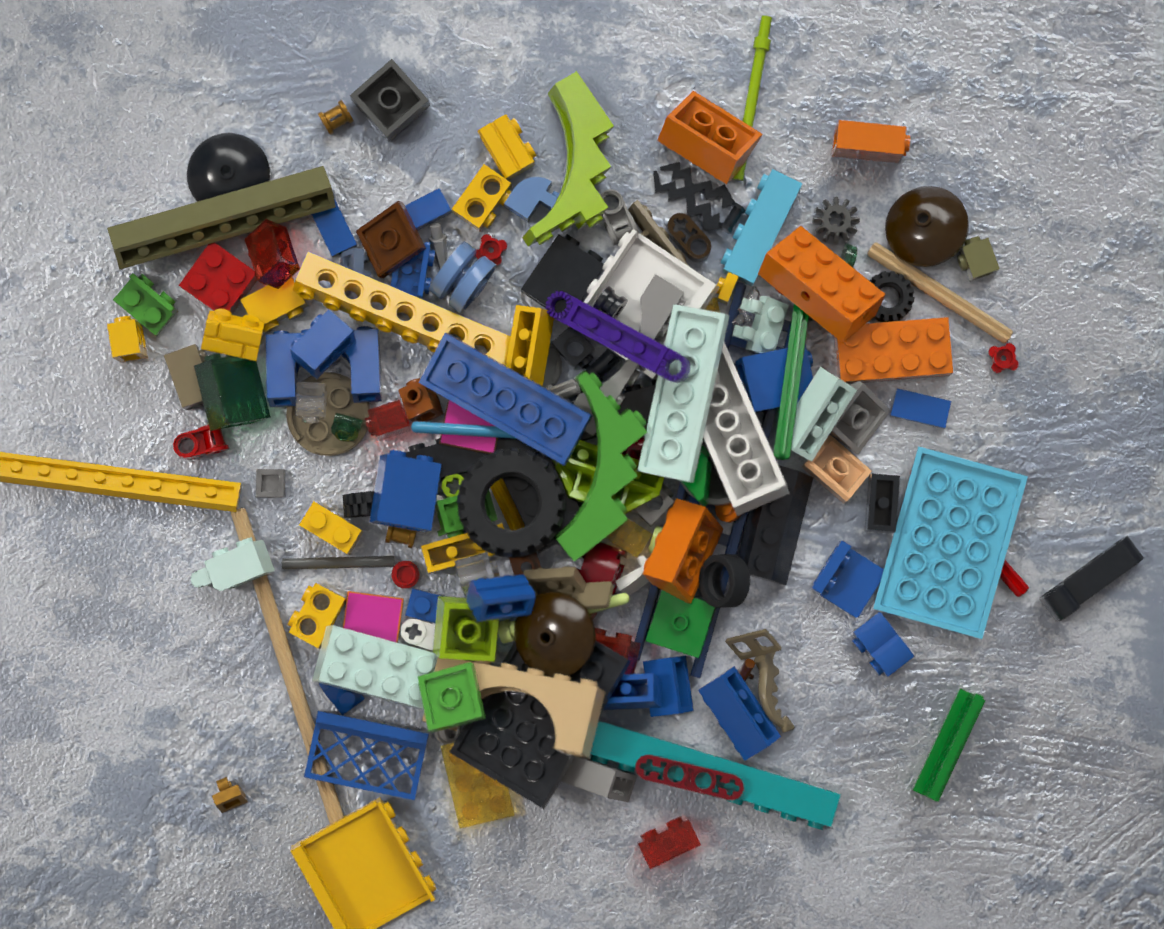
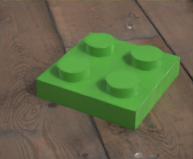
M472 662L418 676L429 732L434 733L485 719L475 666Z

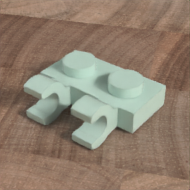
M761 296L759 301L743 298L740 309L755 314L752 328L735 325L732 336L748 341L746 350L757 354L776 350L789 305L768 296Z

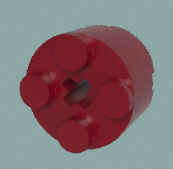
M599 542L581 556L584 561L581 570H577L586 583L610 581L614 586L612 595H614L618 587L615 581L621 578L625 565L620 564L621 557L627 558V551Z

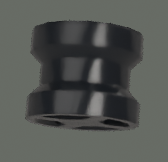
M609 286L601 293L593 307L616 319L626 306L628 300L623 296H617L615 290Z

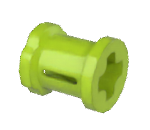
M453 474L444 478L442 490L447 498L458 496L459 490L455 494H451V490L447 485L448 483L453 484L454 480H458L460 486L462 479H464L461 475Z

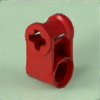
M222 422L212 423L196 430L181 433L173 442L175 453L185 460L214 455L227 451L230 448L224 441L221 430L223 427ZM212 433L214 434V438H215V441H216V444H215V445H214V441H213V438H212ZM185 439H190L194 442V449L188 454L181 453L179 450L180 443Z

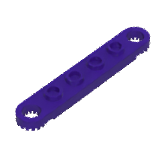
M555 291V293H552L547 298L548 301L545 303L548 310L547 313L554 319L670 382L679 383L688 377L690 363L681 354L566 292ZM560 299H565L567 301V308L562 313H556V302ZM674 361H680L682 370L677 375H671L669 373L670 364Z

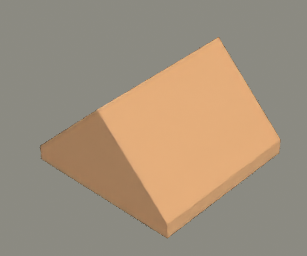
M831 435L827 437L813 461L807 460L802 466L807 473L814 477L815 480L843 504L852 497L872 472Z

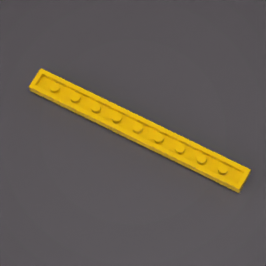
M0 452V482L237 512L241 493V483Z

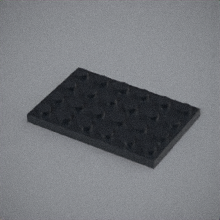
M545 632L544 638L547 642L550 641V635ZM595 640L594 650L588 662L580 670L568 675V677H571V682L580 683L581 679H586L598 683L597 687L605 692L600 711L601 714L631 661ZM514 642L502 663L517 666V671L527 673L530 667L519 655ZM499 692L481 699L485 719L465 724L449 752L542 809H545L575 758L573 755L564 754L555 749L556 733L550 713L536 697L521 692Z

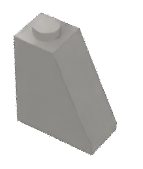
M575 756L561 782L607 798L629 803L637 776Z

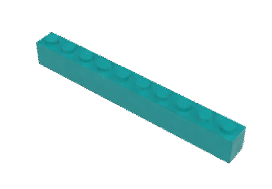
M599 720L590 753L592 754L591 760L607 765L608 760L619 763V769L633 773L637 760L641 756L649 754L734 774L742 780L744 791L738 799L726 801L741 806L743 801L754 804V810L768 814L770 809L780 811L781 818L796 822L797 817L808 820L807 826L820 830L824 829V825L832 826L841 794ZM647 759L646 763L640 764V768L646 771L645 775H649L650 771L659 772L657 779H662L663 770L667 763L661 761L660 768L653 766L652 760ZM672 766L669 768L667 776L673 779V782H679L684 776V771L679 766ZM706 772L699 773L695 778L696 786L701 789L708 788L711 784V776ZM716 775V785L712 792L718 793V787L725 788L727 795H732L733 791H738L739 786L735 785L734 779H730L729 783L720 782L722 776Z

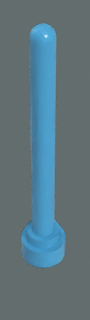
M418 421L413 422L411 425V430L415 433L517 439L496 426Z

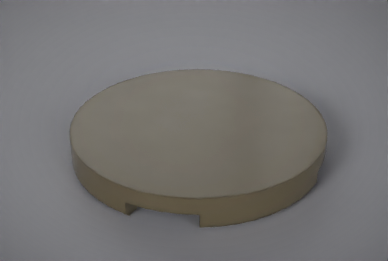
M324 372L318 379L310 376L298 386V406H287L286 418L293 438L303 448L320 456H337L352 450L362 441L369 428L371 410L369 402L354 403L350 378L339 373Z

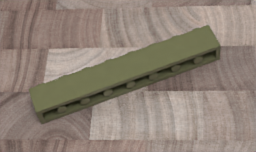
M320 166L111 226L107 230L119 269L121 270L332 209L336 205L325 168Z

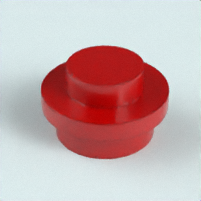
M400 561L393 567L391 576L393 582L398 587L408 589L416 585L420 573L418 567L413 562Z

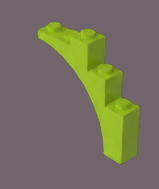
M577 71L555 83L547 93L558 112L565 134L567 149L566 174L561 192L551 211L546 217L532 226L522 237L528 247L536 242L539 245L545 243L553 237L552 232L557 229L563 232L573 224L576 225L578 230L585 225L591 228L603 220L601 215L608 208L595 186L606 179L604 174L611 167L598 146L609 138L607 134L614 125Z

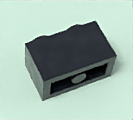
M873 473L869 475L864 531L896 532L900 476Z

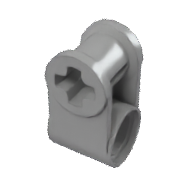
M612 189L604 191L600 195L603 200L608 196H613L618 201V207L615 210L606 209L601 215L612 244L617 245L626 232L631 233L633 229L637 232L639 231L622 195Z

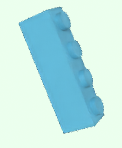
M774 169L771 170L769 176L763 174L757 189L761 190V193L757 200L751 199L745 211L749 218L745 225L741 223L738 225L733 239L737 240L733 250L727 248L720 262L725 265L723 273L728 274L729 272L737 275V280L753 286L765 255L771 249L802 186L801 182Z

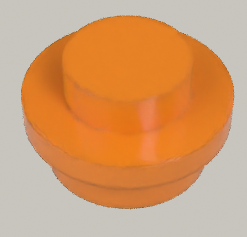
M732 503L715 506L716 515L721 521L733 522L741 516H737Z

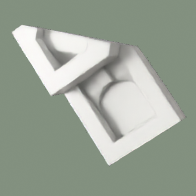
M645 556L637 558L640 568L615 581L619 591L631 595L649 582L643 575L644 564L647 560Z

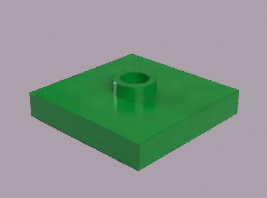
M662 590L646 642L700 659L716 608L708 605L706 601L693 598L691 604Z

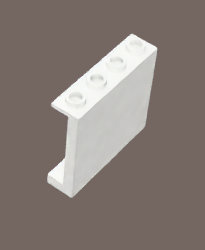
M633 229L631 233L626 232L619 241L618 246L620 249L616 255H611L602 267L604 273L600 279H594L587 289L589 295L584 303L593 307L601 293L610 286L615 290L617 296H623L628 300L616 320L640 332L642 315L640 297L655 274L684 292L682 299L686 301L684 304L686 307L705 310L720 287ZM667 333L662 339L657 337L655 341L665 345ZM615 352L616 354H618L619 356H621V357L624 358L625 360H628V358H626V357L620 355L619 353ZM639 365L638 369L657 381V374Z

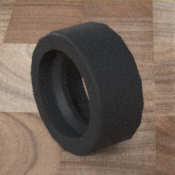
M735 554L711 555L704 561L699 574V589L708 605L715 608L738 607L745 601L750 589V573L747 564L741 557ZM724 566L729 574V588L726 595L722 593L720 587V574Z

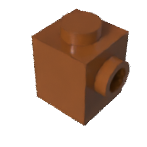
M421 378L410 380L406 383L405 387L398 390L407 417L412 422H428L444 414L437 393L418 383Z

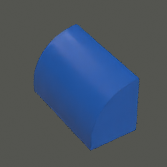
M686 655L643 661L644 673H654L662 680V707L649 708L651 717L694 711Z

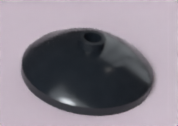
M221 133L203 141L192 153L187 167L188 186L197 202L268 182L271 175L268 159L259 145L250 138L236 133ZM230 167L231 174L223 176L222 169Z

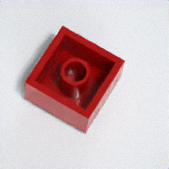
M214 242L207 245L179 286L212 311L225 309L233 315L241 304L240 299L247 296L260 276L256 271Z

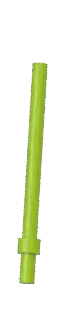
M761 16L758 37L754 38L753 44L755 54L743 115V122L752 128L765 55L769 51L771 43L769 33L772 17ZM746 162L732 178L733 180L743 181Z

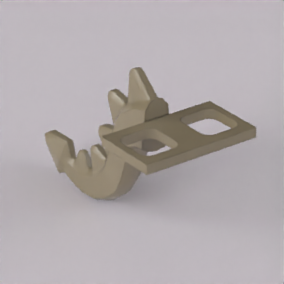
M767 629L727 638L725 642L740 660L755 657L754 662L759 670V699L767 717L775 725L781 727L783 733L793 730L795 727L786 715L781 718V709H775L778 699L772 695V693L778 691L774 677L779 674V669L773 664L775 652L780 651L782 647ZM767 637L774 646H762L756 638ZM744 642L751 651L740 652L734 643Z

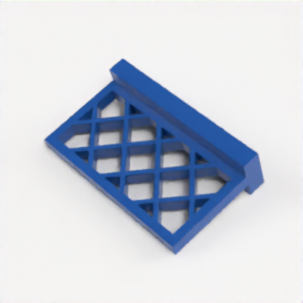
M318 711L304 777L415 800L429 734ZM320 729L332 731L338 742L324 750L318 741ZM337 732L348 735L341 739ZM352 735L359 736L366 746L353 756L343 743ZM365 738L373 739L376 741L368 745ZM380 741L387 742L394 753L379 762L371 747ZM341 744L349 758L335 767L326 752ZM392 744L401 745L403 747L396 751ZM318 746L321 753L315 756L316 747ZM407 747L420 749L418 760L409 767L405 765L398 754ZM368 749L377 764L362 772L354 758ZM324 755L332 769L324 775L311 773L313 761ZM396 755L404 770L390 778L381 764ZM349 761H352L360 774L351 781L343 780L337 770ZM379 766L387 781L378 787L372 786L365 775ZM416 766L413 777L409 770ZM335 772L338 778L329 777L328 775ZM407 772L413 782L411 793L398 791L392 781ZM362 777L366 784L358 783L355 781ZM390 783L394 790L382 787Z

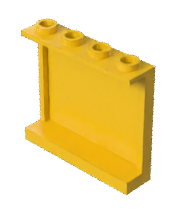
M381 797L291 846L290 851L334 929H376L429 899L431 902L435 900L433 892L437 890L435 883L430 875L424 876L420 867L423 866V862L416 850L410 851L406 844L410 841L403 826L397 828L392 819L396 817V814L389 801L384 803Z

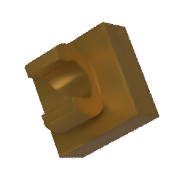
M227 777L216 781L220 792L212 795L215 806L221 813L248 802L244 791L238 784L232 786L231 781H228Z

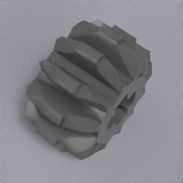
M834 197L832 201L833 206L825 199L822 202L824 209L816 207L814 212L820 217L813 218L812 223L821 225L815 230V234L818 235L824 231L826 233L823 237L824 242H827L829 237L833 236V244L838 245L839 236L845 242H848L850 237L847 232L851 234L857 233L858 230L851 224H858L860 218L851 217V215L857 212V208L852 207L847 210L848 199H845L841 206L839 205V198ZM831 215H834L836 218L841 217L840 225L842 226L838 227L837 224L831 225Z

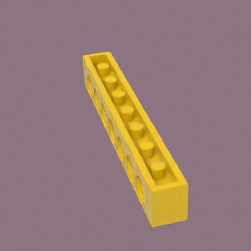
M307 252L293 287V291L297 292L301 298L317 300L333 311L341 310L348 313L356 321L370 322L380 331L386 333L394 332L401 335L402 339L409 343L415 344L418 342L427 346L433 353L444 333L455 334L460 337L461 341L473 348L476 345L484 346L487 350L486 355L506 365L511 336ZM322 280L328 281L332 287L323 288L318 282ZM352 291L358 298L349 299L346 297L345 292ZM378 302L382 304L384 309L376 310L370 303ZM405 313L410 320L402 321L397 317V314ZM423 324L433 325L436 331H426Z

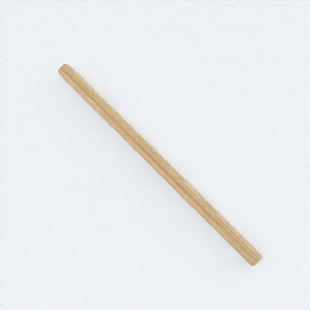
M239 508L237 512H231L239 541L252 537L253 541H256L246 509ZM265 575L252 582L309 756L315 724L268 577ZM318 746L316 747L315 756L321 753ZM324 755L313 761V773L324 775L329 771ZM316 780L329 823L332 824L344 817L334 784Z

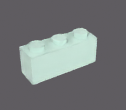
M820 367L797 403L791 450L812 462L857 389Z

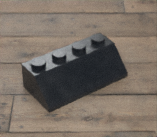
M778 465L790 494L749 511L738 556L747 564L750 576L786 586L814 477L801 471Z

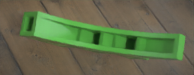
M582 371L577 375L575 380L585 394L594 417L598 439L597 464L591 487L582 506L570 523L554 537L574 562L628 520L624 514L628 511L618 497L613 500L611 496L638 476L634 471L637 468L634 461L628 454L622 456L621 452L647 433L643 427L647 423L637 410L632 413L630 409H626L619 414L617 410L620 409V406L611 395L606 397L600 390L603 384L593 372L589 375L586 371Z

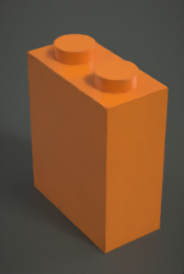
M839 120L834 129L832 157L899 163L902 156H906V152H909L910 135H906L905 126Z

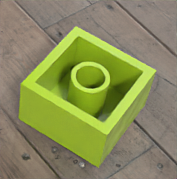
M438 596L433 653L440 659L495 661L499 619L477 622L473 610L467 604L466 598Z

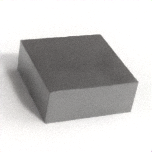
M256 469V497L285 498V469Z

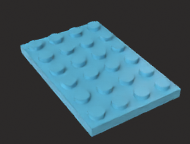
M918 446L896 524V532L893 535L873 609L982 639L1028 476Z

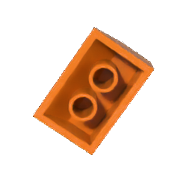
M692 91L667 116L657 141L708 172L716 179L728 184L740 171L762 137V133L697 92Z
M676 498L673 507L667 512L666 522L662 531L656 537L652 554L645 561L643 575L652 585L691 604L699 586L700 569L704 561L713 555L724 529L706 507Z

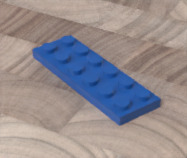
M444 333L418 382L562 465L567 464L593 416L449 333Z

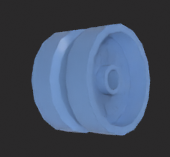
M465 241L448 258L429 287V291L440 299L445 298L455 288L450 296L449 306L460 314L480 295L497 266L485 256L479 258L472 265L477 250Z

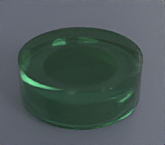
M846 243L840 258L851 267L854 266L856 261L857 246Z

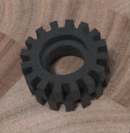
M884 271L872 277L870 282L880 290L884 287H892L899 294V302L896 306L886 308L880 305L874 318L878 322L901 320L911 310L914 303V289L910 286L911 282L906 280L901 273L896 274L895 271Z
M374 491L343 494L344 518L370 516Z

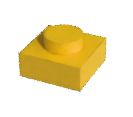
M728 272L726 279L720 277L717 286L720 288L716 292L719 294L718 302L727 305L738 279L737 275Z

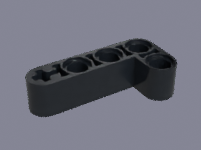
M1126 535L1050 589L1039 599L1055 621H1062L1078 610L1082 603L1142 561L1144 557L1128 535Z

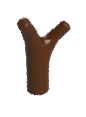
M750 658L744 661L740 669H737L744 681L754 678L751 672L755 662Z

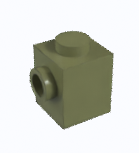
M980 236L970 238L965 241V246L959 250L960 255L957 256L958 264L961 271L966 270L970 282L996 273L1000 269L989 238L983 240L980 239Z

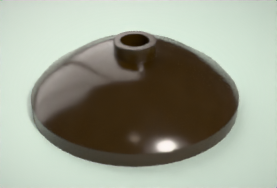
M936 186L918 187L903 194L890 208L885 223V234L892 251L904 262L920 267L939 265L951 259L964 245L969 231V218L963 203L952 192ZM921 217H928V220L925 223L919 222Z
M549 592L536 596L532 613L526 616H518L514 629L515 644L523 661L531 669L543 671L544 676L554 677V674L568 676L577 672L588 662L595 646V626L590 613L580 601L565 593ZM545 632L549 633L550 635L549 642H547L544 638Z

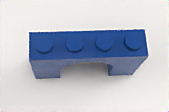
M361 326L353 330L356 340L341 356L351 366V391L354 403L381 402V361L378 329ZM309 329L302 330L300 333L275 331L273 334L266 335L267 400L270 407L298 406L297 376L301 365L292 358L290 348L293 340L299 334L304 335Z

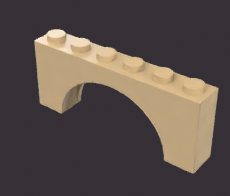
M438 658L434 672L472 661ZM475 660L472 662L475 666L481 699L495 693L507 691L521 692L536 697L547 708L554 722L556 733L555 749L564 754L589 759L605 692L597 687V682L581 679L580 683L571 682V677L561 674H554L553 678L546 677L543 671L528 668L527 673L517 671V666L507 663H501V667L492 666L491 661ZM424 712L422 721L425 722V723H427V722H426V717H425V712ZM458 726L452 727V728H448V729H449V730L457 731Z

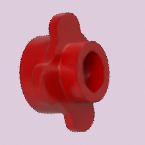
M490 234L483 235L476 258L479 259L485 256L498 266L502 262L501 255L507 249V243L504 240L498 241L492 238ZM491 247L494 249L492 253L489 252Z
M1007 343L999 348L992 346L989 349L988 354L992 357L993 364L991 369L993 372L1000 373L1005 369L1015 370L1018 368L1019 362L1016 360V348L1013 344ZM1001 356H1005L1006 360L1002 361Z

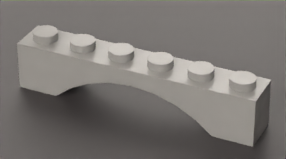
M656 274L640 297L642 310L640 333L653 340H656L657 337L662 339L667 333L669 327L667 321L671 316L673 304L684 306L686 302L682 299L684 296L682 290ZM628 359L614 376L603 383L600 390L606 397L611 395L620 406L626 397L622 394L627 384L632 387L641 373L637 371L639 364ZM580 393L573 404L592 414L585 394ZM592 416L585 431L594 437L596 435L594 417Z

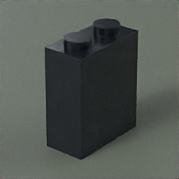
M558 234L521 288V292L545 309V303L548 301L547 298L552 293H555V291L566 292L583 301L588 294L587 289L594 279H598L603 272L602 267L604 264L601 263L603 258L592 250H589L588 253L578 247L580 242L572 236L566 234L563 237ZM560 299L556 302V313H562L567 308V301L565 299Z

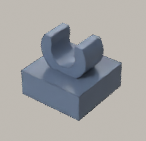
M352 248L341 253V266L367 277L372 275L371 271L364 270V263L371 262L368 255H364V249Z

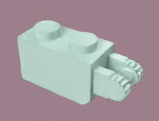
M252 537L237 542V548L229 551L228 547L213 552V558L204 561L206 567L192 573L190 583L197 588L213 585L215 589L223 591L236 588L270 574L275 570L264 540L253 541Z

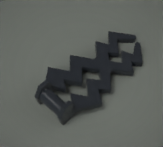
M680 162L661 166L660 170L673 171L671 180L684 178L685 187L677 189L675 181L661 185L658 172H653L655 194L669 191L668 202L685 198L687 215L689 217L703 214V231L721 229L727 234H731L736 222L746 211L743 206L734 201L725 184L715 189L712 188L711 180L694 184L691 177V168L688 167L680 170ZM705 190L706 201L722 196V209L730 206L733 207L723 223L720 222V212L711 216V202L696 206L695 193Z

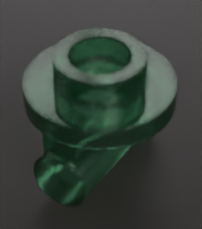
M336 413L331 426V432L340 441H354L359 435L363 420Z

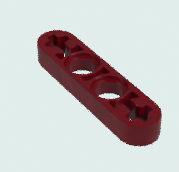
M649 754L641 756L635 764L638 776L651 782L726 800L738 799L744 791L742 780L730 773ZM647 759H651L653 766L661 768L660 762H666L667 764L663 770V780L657 779L659 772L650 771L649 775H644V770L640 768V764L646 763ZM679 766L683 769L684 776L679 782L669 780L667 772L670 767ZM706 772L711 776V784L708 788L701 789L696 786L695 778L699 773ZM716 775L722 776L720 782L729 783L730 779H734L735 785L739 786L738 791H733L732 795H727L725 788L718 787V793L712 792L716 785Z

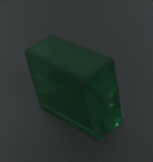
M220 353L203 357L205 362L194 366L210 431L255 424L271 418L256 361L230 355L221 357Z

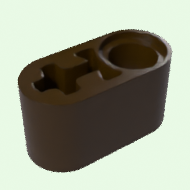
M676 213L672 215L667 225L669 237L691 261L702 262L706 260L711 251L709 238L687 214ZM675 222L678 224L684 222L686 224L684 230L689 236L692 232L695 233L688 239L686 244L683 242L686 239V235L681 230L674 231ZM696 241L704 243L706 246L705 253L701 255L694 254L690 248L691 244Z

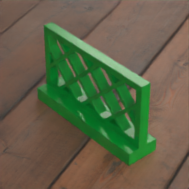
M961 688L958 689L914 783L913 791L939 802L986 701L983 699V696L977 693H969Z

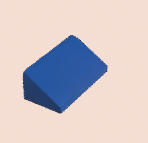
M440 188L405 205L417 231L452 213Z

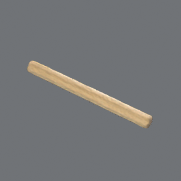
M874 243L867 253L869 257L889 270L895 271L896 274L901 273L912 285L995 339L1006 343L1012 336L1013 331L911 264L904 262L885 247Z

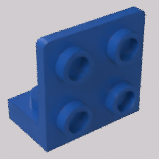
M841 540L811 585L810 590L857 618L881 582L884 569L851 549L849 544Z

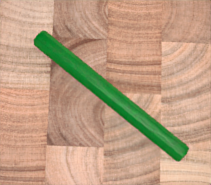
M795 304L793 305L773 453L774 458L779 460H787L791 455L809 315Z

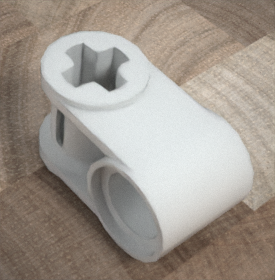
M418 619L406 620L400 629L401 637L404 641L433 652L435 623L432 622L431 624ZM413 623L418 624L417 629L421 631L420 636L415 635L413 639H409V633L405 632L406 627H412Z

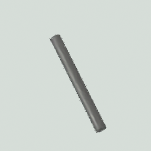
M394 556L282 558V570L394 567Z

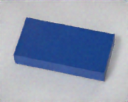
M336 200L335 208L311 214L332 257L357 246Z
M897 388L890 416L945 429L951 401Z

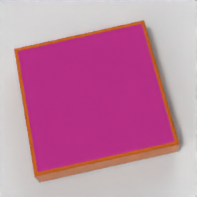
M348 591L343 628L398 643L404 598Z

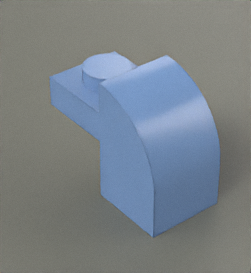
M543 177L527 178L515 186L505 201L504 207L526 222H529L540 204L551 211L559 193L553 191L550 194L548 192L552 186V181Z

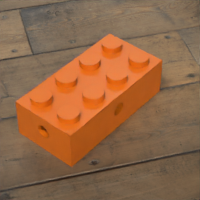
M802 226L798 227L766 253L758 275L842 343L877 314L886 295Z
M948 317L869 323L862 326L843 343L834 337L838 378L848 384L858 381L868 383L950 376L953 373Z

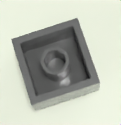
M393 59L388 61L350 95L352 102L388 142L430 107L426 96Z

